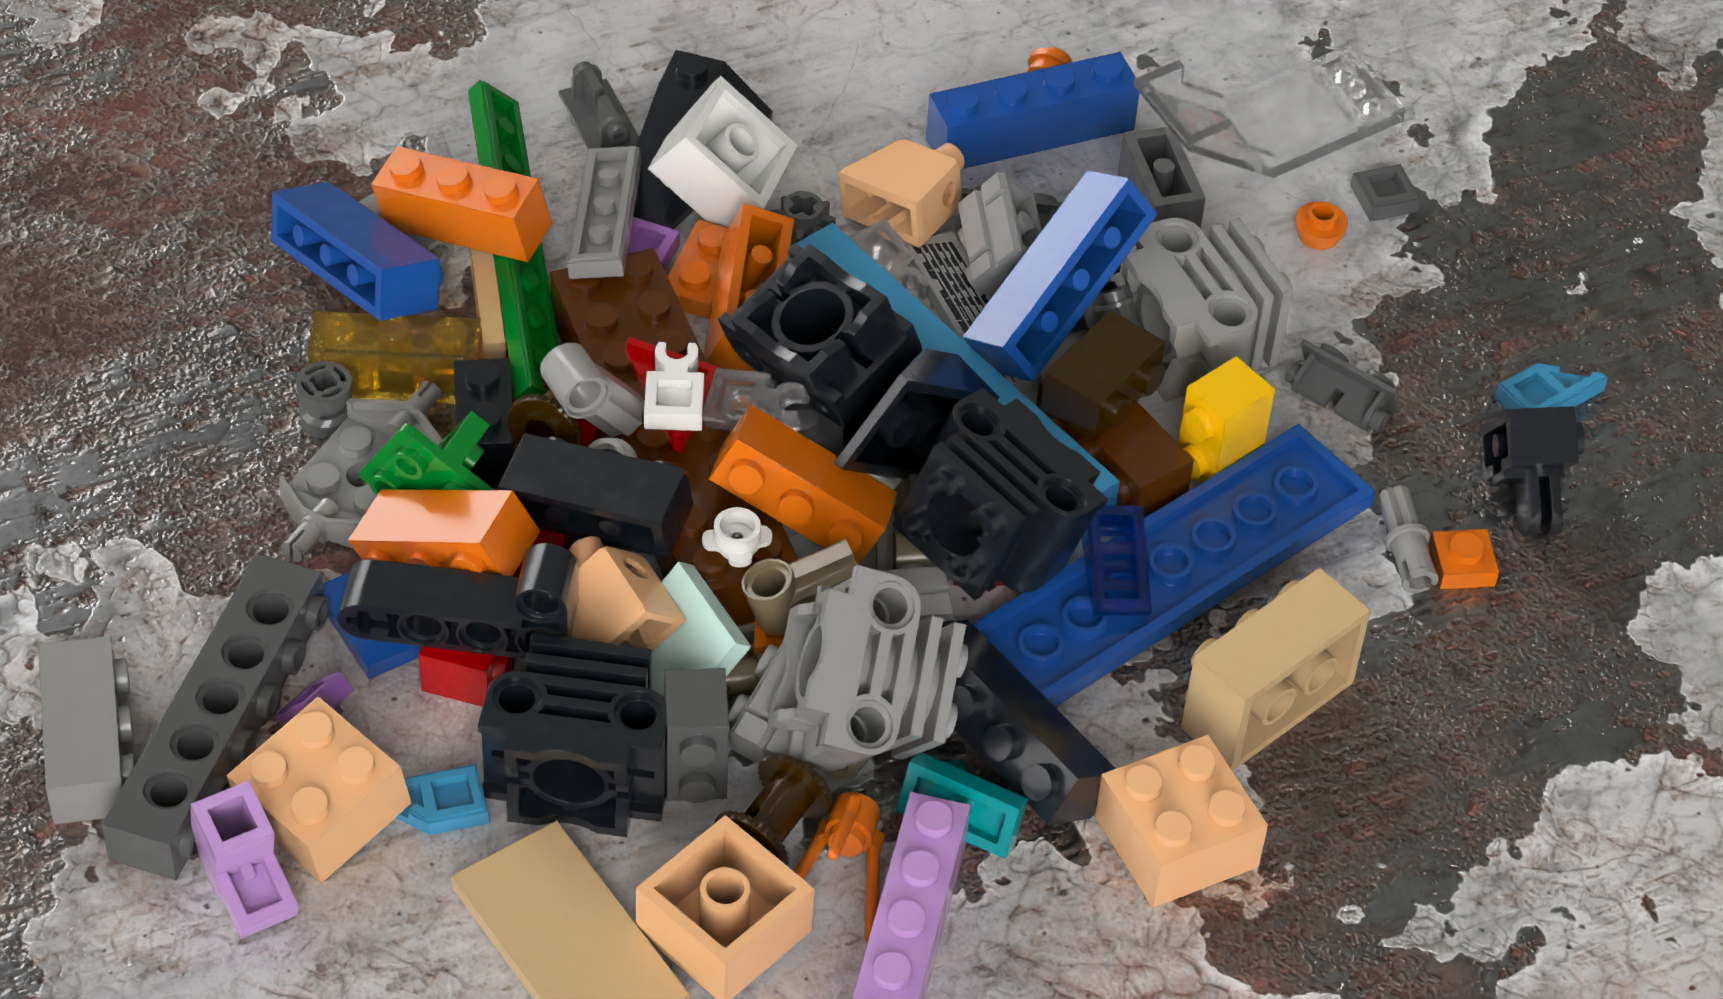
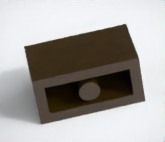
M1110 310L1045 371L1040 410L1091 441L1096 442L1111 426L1114 428L1119 427L1129 415L1132 406L1143 395L1150 396L1157 390L1165 375V367L1162 366L1165 341Z

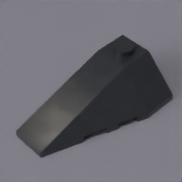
M675 50L658 84L636 145L640 147L642 164L633 217L675 229L694 211L693 208L648 170V167L667 135L717 78L722 76L772 121L773 111L725 61Z

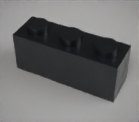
M524 433L498 485V490H508L515 493L537 527L541 530L580 539L594 536L600 538L602 544L669 559L694 505L687 472L684 468L676 467L666 461L652 462L625 456L612 449L598 450L571 444L558 437L544 438Z

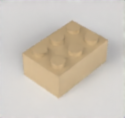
M1320 567L1301 581L1298 579L1290 581L1280 590L1273 601L1260 610L1253 608L1247 611L1238 620L1233 629L1217 640L1215 638L1206 640L1195 651L1191 658L1192 670L1189 686L1184 695L1185 707L1181 729L1193 740L1209 735L1231 770H1235L1354 682L1371 610Z

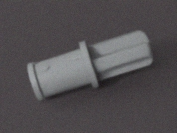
M1400 484L1393 488L1386 487L1379 495V504L1388 530L1384 540L1386 548L1395 556L1403 589L1409 593L1427 591L1431 589L1430 584L1436 585L1439 579L1428 550L1429 531L1426 526L1419 524L1409 489Z

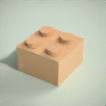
M320 697L315 698L226 775L230 787L248 780L250 781L275 833L274 843L321 884L412 804L401 766Z
M1209 735L1191 740L1101 775L1095 818L1152 908L1259 867L1268 824Z
M725 815L636 887V925L651 944L716 999H732L812 931L815 889Z

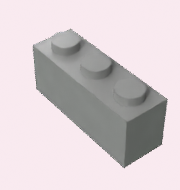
M111 636L38 644L45 783L53 824L104 819L135 766L134 754L123 753V742L134 741L130 705L120 706L119 695L130 694L127 659H115Z

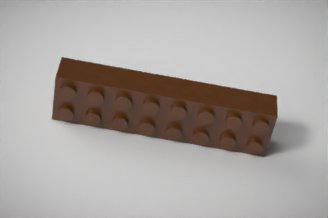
M654 248L627 254L624 276L569 279L568 268L550 272V291L555 324L562 343L582 345L594 362L638 392L644 401L645 393L626 357V341L629 337L653 345H657L658 342H666V349L683 355L688 354V343H696L698 347V360L707 362ZM718 391L703 416L702 431H694L682 453L673 450L664 430L644 429L643 410L642 424L629 437L617 435L613 438L626 441L635 450L639 459L652 462L666 461L676 467L686 469L694 504L669 559L655 556L663 577L667 576L677 562L694 565L737 627L755 623V617L742 589L741 582L745 572L755 563L765 559H780L788 564L798 560V557L781 522L709 480L722 444L736 425L721 391ZM603 432V438H612ZM733 507L751 510L759 517L761 526H767L772 532L771 544L767 547L759 548L752 555L751 564L740 568L731 566L728 559L723 557L722 554L717 551H707L702 545V535L706 530L714 529V521L717 515Z

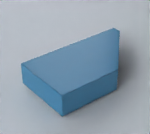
M1536 363L1498 384L1494 398L1506 410L1576 407L1603 392L1608 378L1599 372H1591L1590 376L1559 372L1560 366Z
M477 764L404 778L412 804L396 817L397 819L428 835L489 824V812Z

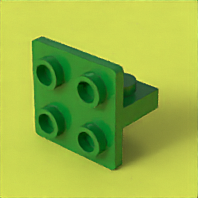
M471 411L436 445L412 425L404 423L364 465L358 475L370 485L376 495H378L381 489L494 490L470 471L484 452V449L477 443L490 425Z

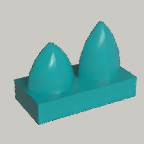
M921 752L909 761L896 809L897 812L904 815L910 792L969 804L970 813L966 842L1004 859L1010 854L1016 843L1028 798L1016 794L1011 787H1000L970 774L965 763L960 759L940 761Z

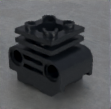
M794 243L787 250L790 257L732 315L724 312L718 318V321L731 347L746 364L759 373L757 377L762 384L771 380L842 427L845 446L900 373L922 352V345L913 323L892 309L887 296L868 283L860 281L847 273L827 255L809 243L804 248Z
M981 388L954 405L892 526L973 600H977L982 597L985 590L990 592L995 589L999 581L1011 590L1021 594L1035 591L1048 583L1065 568L1095 514L1105 506L1108 498L1093 486L1100 471L1080 453L1058 441L1045 428L1039 417L1018 398L1003 406L989 392Z
M532 633L530 652H527L525 660V671H510L499 675L490 683L486 691L478 723V733H481L483 792L485 798L506 801L507 821L515 823L543 825L558 821V823L579 825L597 834L627 838L631 818L661 822L667 797V713L664 697L655 690H652V649L634 647L625 643L610 644L574 639L565 635L550 636Z

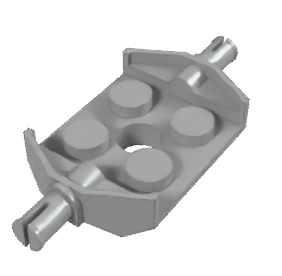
M424 380L411 397L403 402L385 399L349 398L346 401L348 417L289 484L287 483V477L282 475L279 478L281 499L292 520L299 525L281 545L283 553L288 558L292 559L294 556V561H301L316 541L323 544L331 541L353 548L348 539L377 495L372 491L369 484L359 488L350 483L360 478L358 474L364 465L404 423L412 425L436 445L443 440L425 417V414L432 405L441 398V391L437 385L431 383L429 386V381Z

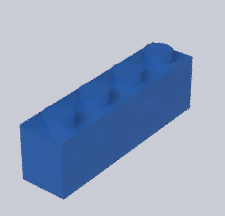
M1116 52L930 93L926 140L933 150H936L945 143H952L957 146L964 156L965 163L962 169L1133 131L1135 129L1141 85L1122 53Z
M1086 171L962 338L1000 374L1034 382L1158 213L1129 178Z
M331 182L272 191L271 241L379 321L438 310V293L443 281L440 258Z

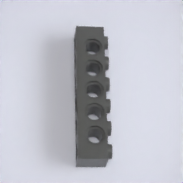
M256 553L101 824L108 860L177 881L187 860H195L198 857L199 852L191 826V803L231 788L226 775L255 751L257 733L265 719L271 720L276 714L280 705L284 683L289 674L296 675L299 672L305 658L307 641L313 631L319 632L323 628L328 617L330 601L329 598L323 597L324 590L321 571Z

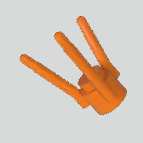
M845 792L838 795L834 800L829 817L820 821L814 839L793 871L802 879H805L827 843L829 846L827 855L831 860L837 859L839 855L854 857L862 851L867 852L864 938L868 942L879 904L880 852L885 835L876 829L880 819V808L877 803L864 794Z

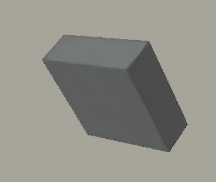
M1401 164L1353 173L1350 186L1369 221L1418 212L1421 199Z

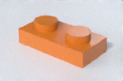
M698 219L667 277L684 312L710 319L722 238L729 227Z

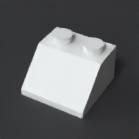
M720 76L667 135L649 165L648 170L693 208L705 221L729 227L743 203L761 209L765 208L798 145Z

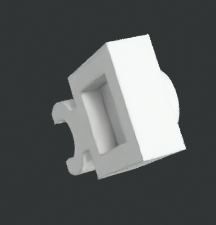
M658 342L656 345V371H647L644 429L702 431L704 373L697 372L698 347L696 343H688V354L681 359H673L667 356L666 342Z

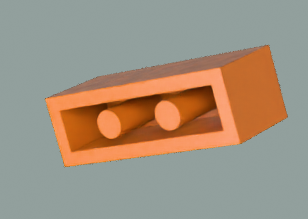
M396 146L371 183L384 220L401 232L524 262H529L553 224L539 179Z
M745 203L740 207L722 238L704 357L707 363L724 368V376L753 385L759 373L746 364L731 347L718 318L724 312L732 315L789 258L787 250L791 244L794 219Z
M752 404L749 405L723 442L709 480L822 548L846 539L858 565H860L886 530L897 495L896 491L866 473L841 470L834 463L838 458L837 455Z
M381 489L348 541L362 560H382L512 577L524 559L526 550L532 546L540 530L513 491Z

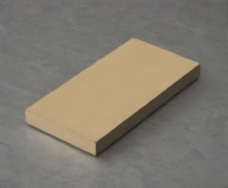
M558 821L451 875L452 889L533 999H690L688 991Z

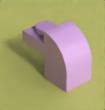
M248 780L191 803V826L203 867L215 895L220 894L240 939L299 915V904L274 854L275 833L250 781Z

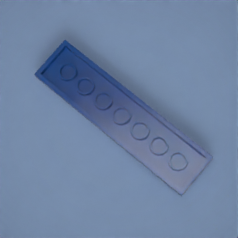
M1298 423L1072 562L1041 588L1020 594L976 621L973 625L1054 707H1057L1371 507L1376 491Z

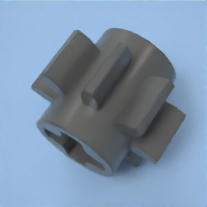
M807 191L794 192L787 197L782 196L781 210H770L771 212L794 219L790 246L831 223L836 224V217L829 215L830 202L828 200L822 201L816 194Z

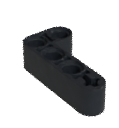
M551 543L536 544L526 550L519 577L382 560H362L356 562L351 567L337 620L343 630L362 639L526 659L527 652H530L532 633L571 637L579 602L578 564L576 557L569 550Z

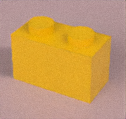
M1237 356L1187 386L1178 444L1194 460L1191 478L1196 479L1200 484L1265 444L1275 388Z

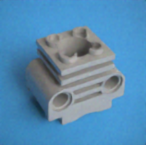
M1168 218L1151 223L1135 244L1137 250L1129 252L1125 257L1122 275L1125 285L1129 284L1140 327L1165 341L1162 366L1165 367V375L1157 388V392L1164 402L1185 397L1188 385L1235 356L1255 372L1260 371L1262 358L1269 368L1279 365L1282 344L1286 337V324L1290 303L1293 301L1294 292L1290 279L1284 272H1280L1268 257L1262 241L1250 233L1240 218L1230 220L1228 233L1221 224L1211 226L1209 239L1195 223L1186 219Z
M854 566L851 578L834 587L819 585L815 602L798 604L790 609L784 636L787 654L786 669L781 684L773 695L767 725L790 731L786 748L787 755L802 760L812 768L824 771H836L892 750L891 757L903 760L945 744V739L951 736L957 721L958 708L955 703H952L956 678H961L968 660V647L963 644L966 625L953 622L942 628L943 618L935 616L919 622L921 600L917 590L908 580L898 575L865 566Z

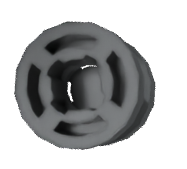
M317 361L302 368L297 375L296 392L300 402L299 419L304 431L319 439H329L348 417L346 401L352 398L353 382L349 370L342 364L334 361Z

